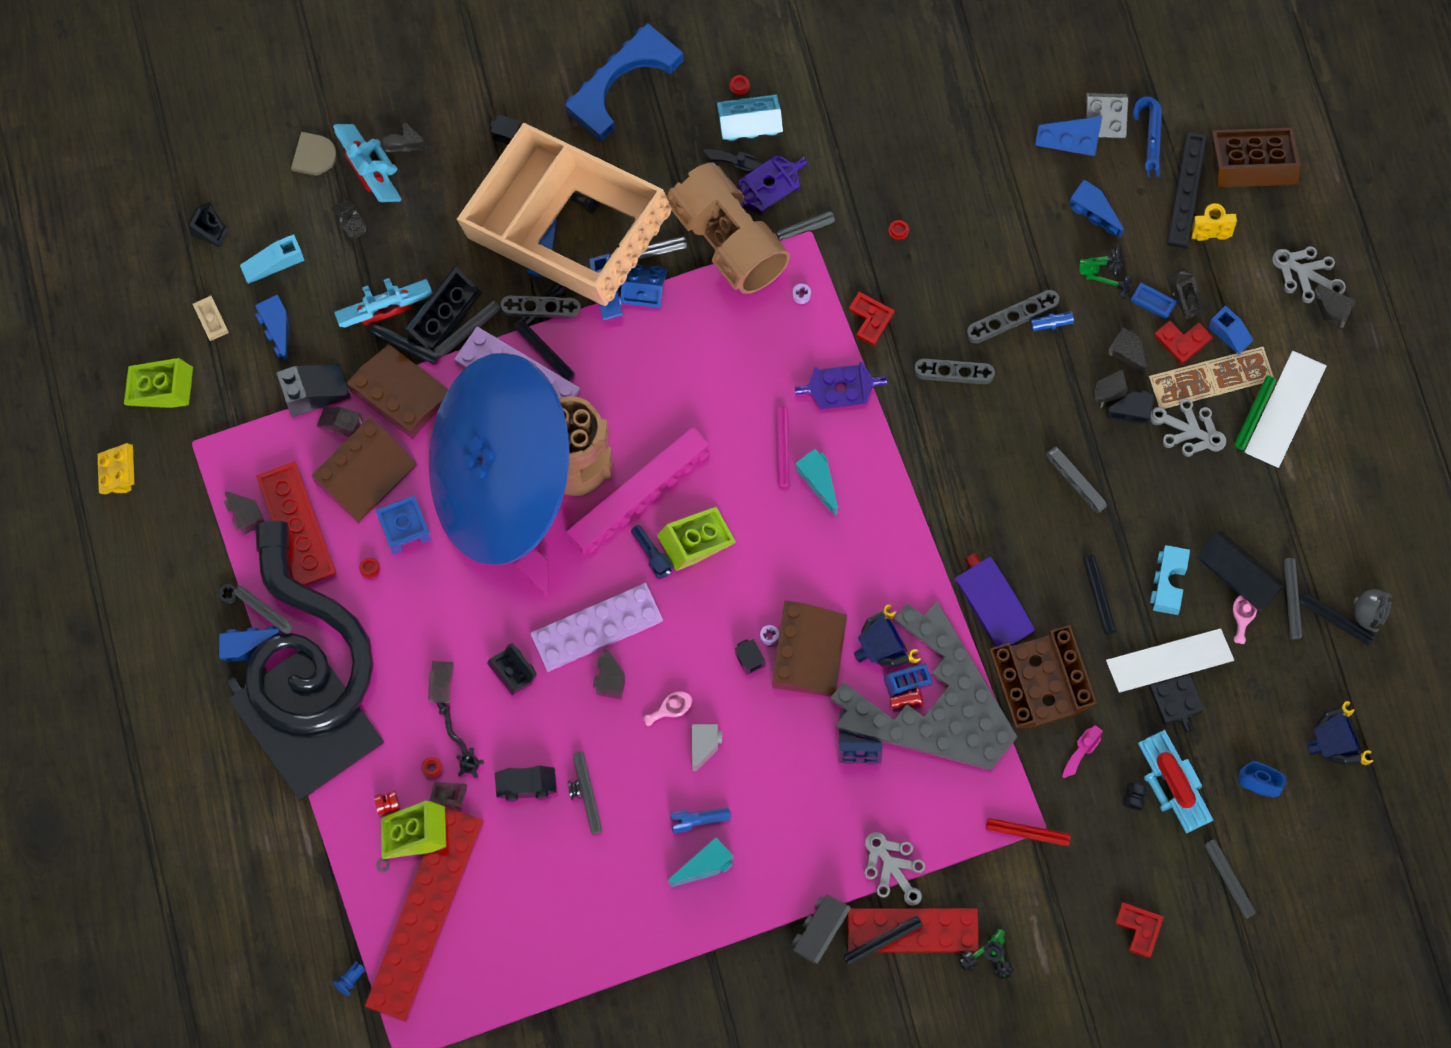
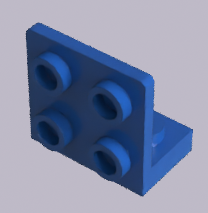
M636 264L630 270L626 281L621 286V304L661 308L667 269H662L659 266L642 267V265Z

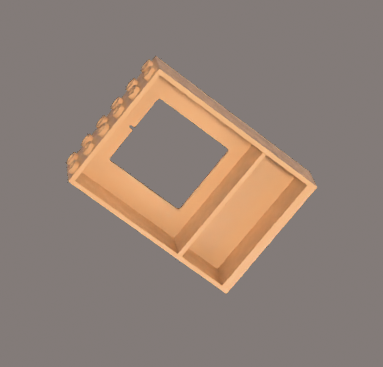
M523 123L457 220L468 239L606 307L609 301L614 299L619 286L626 281L630 270L636 266L642 252L647 250L653 236L659 232L663 221L670 216L672 208L663 189ZM574 191H579L635 219V222L620 242V247L616 248L599 273L539 244Z

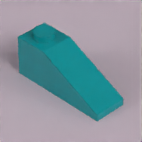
M814 449L795 463V470L830 512L836 516L838 514V505L829 471V461L822 452L818 453Z
M716 837L668 879V883L671 887L718 875L721 871L725 873L733 866L734 856Z

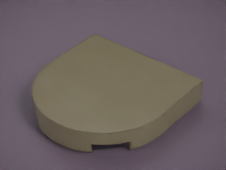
M301 132L291 170L309 175H321L331 169L337 157L333 143L326 137Z

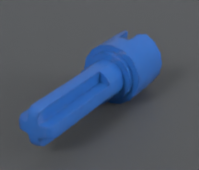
M729 808L691 814L688 810L670 812V820H679V824L672 826L673 834L691 831L692 826L731 820V813Z

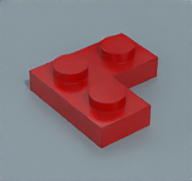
M858 292L849 307L850 312L865 319L857 333V338L875 347L893 317L895 310L861 292Z
M1169 321L1154 334V337L1181 365L1213 339V336L1200 323L1183 335Z
M1122 903L1115 924L1136 931L1129 952L1150 959L1164 917Z

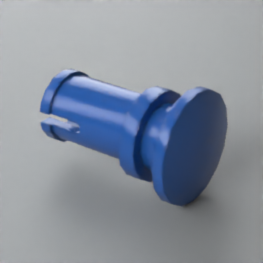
M354 962L345 975L339 977V982L333 981L332 983L339 992L350 996L348 990L353 989V984L365 972V969L360 964L358 965L357 962Z

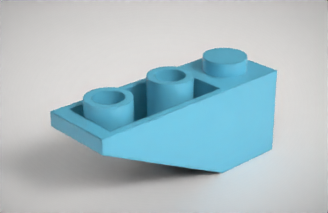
M293 234L274 242L242 263L240 267L249 284L304 261V258Z

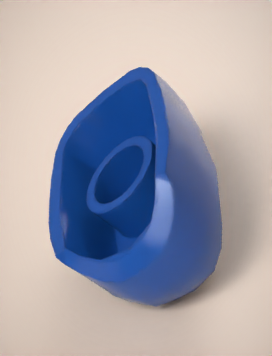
M1252 761L1244 766L1238 774V783L1242 788L1267 797H1279L1287 780L1283 773L1257 761Z

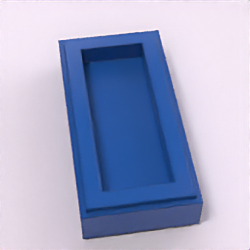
M1141 282L1131 298V302L1165 320L1168 319L1177 302Z

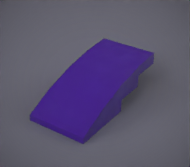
M991 556L955 578L956 583L966 596L967 602L977 615V620L995 647L1010 643L1012 646L1035 632L1023 607Z

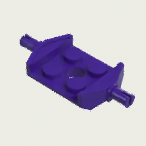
M776 155L738 180L739 189L744 196L741 207L747 206L763 215L765 209L795 189L797 191L800 190L797 172L808 165L807 160L802 157L796 163H790L785 158ZM767 178L775 181L772 186H766L763 182Z
M859 362V365L827 369L815 367L807 386H795V395L808 393V396L812 397L819 409L862 405L868 403L874 386L887 385L886 376L871 377L862 362ZM837 384H844L847 389L844 392H838L835 390V386Z

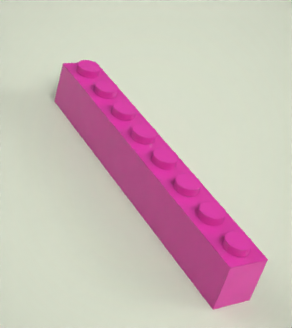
M692 427L567 530V538L583 555L587 552L592 553L599 546L598 543L603 539H609L614 534L616 528L625 526L633 514L642 512L646 507L645 504L651 499L653 501L662 494L661 491L667 486L669 488L678 481L677 478L683 473H689L698 460L703 461L707 458L710 444Z

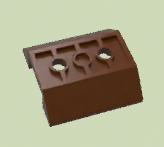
M1070 625L1051 630L1048 636L1015 646L1007 643L989 649L1016 729L1035 728L1075 716L1097 705ZM1032 657H1037L1041 660V665L1033 667L1030 665L1029 660ZM1050 696L1054 699V704L1046 706L1042 699Z

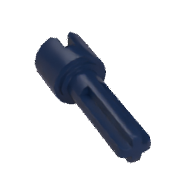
M640 525L633 527L631 533L649 558L648 566L656 578L662 579L672 572L671 568H675L665 553L658 551Z

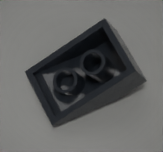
M339 364L294 366L276 372L292 418L351 398Z

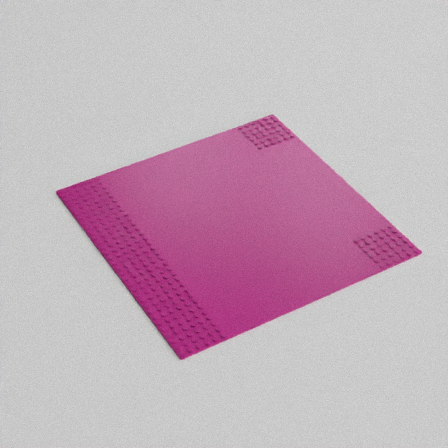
M811 231L780 241L790 253V261L785 270L772 283L754 293L744 294L739 289L734 290L715 264H711L665 280L661 308L621 304L623 316L603 321L599 303L582 308L580 314L575 318H552L529 326L574 371L575 376L569 382L580 388L581 391L577 397L590 402L599 413L601 419L607 420L609 429L608 446L611 447L613 455L611 479H605L597 490L584 496L564 494L553 524L542 541L535 547L537 551H543L548 557L549 596L547 598L516 570L515 564L519 560L503 565L479 563L464 555L445 533L434 507L429 480L430 442L438 411L414 439H411L349 391L351 398L293 418L288 408L192 442V447L238 586L242 585L291 623L293 629L290 630V633L305 636L318 644L327 656L328 664L346 688L350 679L352 659L350 648L341 634L323 620L275 599L264 586L260 575L259 552L256 551L255 525L261 522L272 521L256 475L294 461L296 462L337 574L307 587L335 599L359 619L371 639L374 667L371 683L359 708L384 743L308 795L371 987L374 984L424 854L385 859L389 862V869L386 872L378 871L376 867L377 862L383 859L381 856V818L395 812L389 811L385 815L379 816L374 795H386L388 792L395 790L400 810L427 800L484 821L407 1021L404 1022L380 1013L391 1048H442L803 919L809 915H814L817 910L814 906L820 896L824 898L828 894L842 903H847L875 893L880 885L884 862L878 855L875 867L878 872L877 876L872 880L865 877L864 871L868 866L870 855L865 846V841L871 833L878 832L883 834L886 841L901 844L904 842L911 843L913 851L909 855H902L900 851L886 850L893 858L909 861L922 860L924 862L925 869L921 873L899 868L906 880L909 881L1026 839L987 830L988 818L1046 829V824L1014 743L991 771L882 742L881 764L838 763L839 730L835 728V725L839 722V711L844 710L830 700L832 696L772 688L778 642L772 646L764 645L760 639L761 629L766 625H772L778 629L780 634L784 601L806 603L847 615L836 690L845 682L895 720L904 707L892 708L884 677L889 673L926 663L933 683L920 688L923 696V707H920V704H915V707L910 705L911 708L924 717L948 688L932 676L933 671L943 658L895 623L894 619L885 620L876 625L873 631L876 633L875 636L883 632H889L896 636V645L888 654V658L905 653L908 655L913 649H917L918 653L912 654V657L914 659H921L917 664L909 662L897 667H881L877 663V653L870 641L866 640L865 636H862L861 630L867 618L879 611L883 612L888 604L891 605V609L887 612L891 614L896 611V618L907 603L922 615H925L932 605L938 602L996 700L874 388L871 391L867 404L819 409L812 397L808 396V393L795 395V386H807L815 367L827 369L859 365V362L864 364ZM798 284H806L811 289V298L805 304H798L793 299V288ZM800 290L798 294L800 298H804V294L807 293H804V290ZM517 331L497 337V339L561 376ZM459 351L440 357L437 364H431L427 361L417 364L418 367L447 389L450 388L454 380L465 369L454 360ZM837 384L835 386V390L838 392H844L847 389L844 384ZM786 407L788 409V487L778 486L777 408ZM369 418H372L410 456L417 466L358 523L314 483L311 475ZM694 427L710 444L707 458L703 461L698 460L689 473L680 475L677 478L678 481L669 488L667 486L661 491L662 494L653 501L651 499L645 504L646 507L642 512L633 514L625 526L616 528L614 534L609 539H603L598 543L599 546L592 553L587 552L583 555L567 538L566 531ZM814 449L818 453L822 452L829 461V471L838 505V514L836 516L830 512L795 470V463ZM415 495L432 540L422 543L421 539H417L402 545L401 552L392 554L375 510ZM717 507L736 543L689 567L678 571L675 568H671L672 572L668 576L657 579L648 566L649 558L631 533V529L636 525H640L658 551L667 555L657 536L667 524ZM366 558H374L380 564L379 574L371 579L363 577L359 571L360 563ZM647 584L663 619L662 623L547 672L531 637V632L639 585ZM244 602L252 628L266 630L268 626H275ZM767 631L764 638L768 637V640H772L775 633L771 634V631ZM748 639L750 641L754 639L765 659V667L746 675L735 655V648L743 640ZM510 643H513L521 651L522 656L534 667L537 673L530 686L514 695H511L487 664L490 658L503 652ZM285 648L275 652L265 664L267 672L295 654L298 650L295 648ZM864 650L868 658L860 661L857 654ZM917 671V674L921 682L923 681V678L921 676L920 671ZM909 674V675H910V678H911V681H912V683L914 684L915 682H914V679H913V677H912V674ZM901 677L904 686H907L904 677ZM681 691L688 693L692 697L691 707L685 714L678 717H662L654 721L652 725L646 726L643 717L656 712L664 699L671 693ZM437 695H442L446 705L450 706L449 713L452 730L466 744L468 753L470 748H474V756L478 760H484V763L480 764L476 771L478 774L477 778H474L472 774L466 773L458 776V772L461 769L460 761L456 756L460 755L463 757L459 745L448 735L445 717L443 714H439V708L434 700V697ZM692 724H718V731H722V744H718V751L697 771H693ZM855 735L857 738H864L863 736ZM583 752L585 755L602 826V832L599 834L591 833L582 792L581 799L574 797L573 800H570L568 781L574 783L578 780L573 754ZM435 757L441 761L443 770L438 777L427 778L422 773L421 765L426 758ZM430 765L428 770L434 771L436 766ZM539 765L555 768L557 793L549 794V798H518V801L506 802L505 798H496L495 772L507 768H529ZM729 808L731 820L692 826L691 831L673 834L672 826L679 824V820H670V812L688 810L691 814ZM716 837L734 856L733 866L725 873L721 871L718 875L671 887L668 883V879ZM874 839L872 841L873 846L879 847L880 841ZM903 845V852L908 853L910 851V847L908 845ZM381 862L379 868L381 870L386 869L387 863ZM915 863V869L918 871L921 870L922 864ZM868 869L867 875L873 877L875 875L874 870ZM891 873L888 887L898 884ZM880 887L879 891L884 890L886 888Z

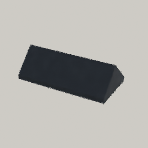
M457 266L452 268L406 328L409 340L433 352L437 346L447 339L482 293Z
M1222 531L1215 533L1196 557L1259 612L1286 586Z

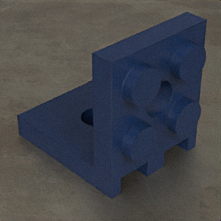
M839 711V720L846 713L845 711ZM839 730L838 763L881 764V741L866 737L857 738L852 733Z

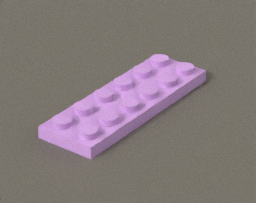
M479 327L475 328L454 359L456 363L466 368L477 359L495 353L518 355L534 363L546 375L559 398L567 396L577 397L581 391L578 386Z
M644 583L530 634L547 672L662 623L663 619L647 584Z

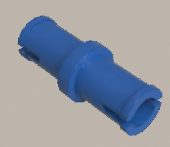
M1072 311L1056 315L1051 313L1046 317L1031 319L1033 332L1048 328L1054 330L1058 326L1074 324Z

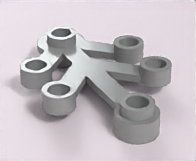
M1307 247L1305 250L1293 253L1286 249L1277 250L1272 257V261L1277 268L1282 270L1285 280L1284 290L1287 293H1293L1297 287L1296 281L1292 279L1290 271L1292 269L1298 274L1303 290L1302 300L1305 303H1311L1315 297L1308 279L1328 289L1329 294L1333 297H1340L1344 294L1346 285L1342 280L1335 279L1330 281L1314 272V270L1318 269L1327 271L1333 269L1335 260L1332 257L1300 264L1296 260L1303 258L1309 261L1314 260L1317 250L1314 247ZM1311 251L1314 253V255L1309 256L1307 252ZM1279 258H1285L1286 262H1280ZM1330 261L1332 265L1327 266L1325 262ZM1287 284H1292L1294 288H1288ZM1337 287L1340 291L1334 292L1333 288ZM1305 294H1310L1312 298H1306Z
M1183 399L1180 403V410L1184 412L1188 424L1167 415L1165 409L1161 407H1156L1151 411L1150 421L1154 425L1166 423L1183 431V433L1177 435H1165L1163 445L1166 448H1172L1175 444L1196 437L1203 440L1194 445L1192 443H1185L1183 445L1182 454L1190 457L1194 453L1205 449L1217 452L1226 445V438L1223 433L1216 431L1211 419L1212 411L1207 407L1202 408L1199 412V418L1204 421L1207 432L1200 430L1192 411L1193 403L1190 399ZM1188 403L1190 408H1184L1183 404ZM1160 412L1163 416L1160 418L1156 417L1155 413ZM1202 412H1207L1209 416H1202ZM1168 438L1172 439V440H1173V443H1172V444H1168V443L1166 442V439H1168ZM1218 438L1220 442L1214 443L1212 439ZM1190 447L1192 452H1186L1185 448Z
M878 832L868 835L865 846L870 855L868 866L864 871L865 877L872 880L877 876L878 872L875 867L878 855L884 862L880 885L876 890L877 895L882 898L889 895L890 888L888 885L891 873L905 892V903L910 906L917 905L921 901V893L918 889L911 887L899 868L921 873L925 869L924 862L922 860L909 861L893 858L886 851H900L902 855H909L913 851L911 843L904 842L901 844L886 841L885 836ZM874 839L880 841L879 847L873 846L872 841ZM903 845H908L910 847V851L908 853L903 852ZM915 863H921L922 869L916 870L914 867ZM868 869L874 870L875 875L873 877L867 875ZM880 887H885L887 889V893L885 895L880 894ZM912 892L917 895V899L914 901L909 898V894Z

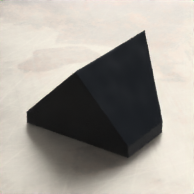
M210 202L197 207L187 225L193 237L220 247L228 231V228L224 226Z

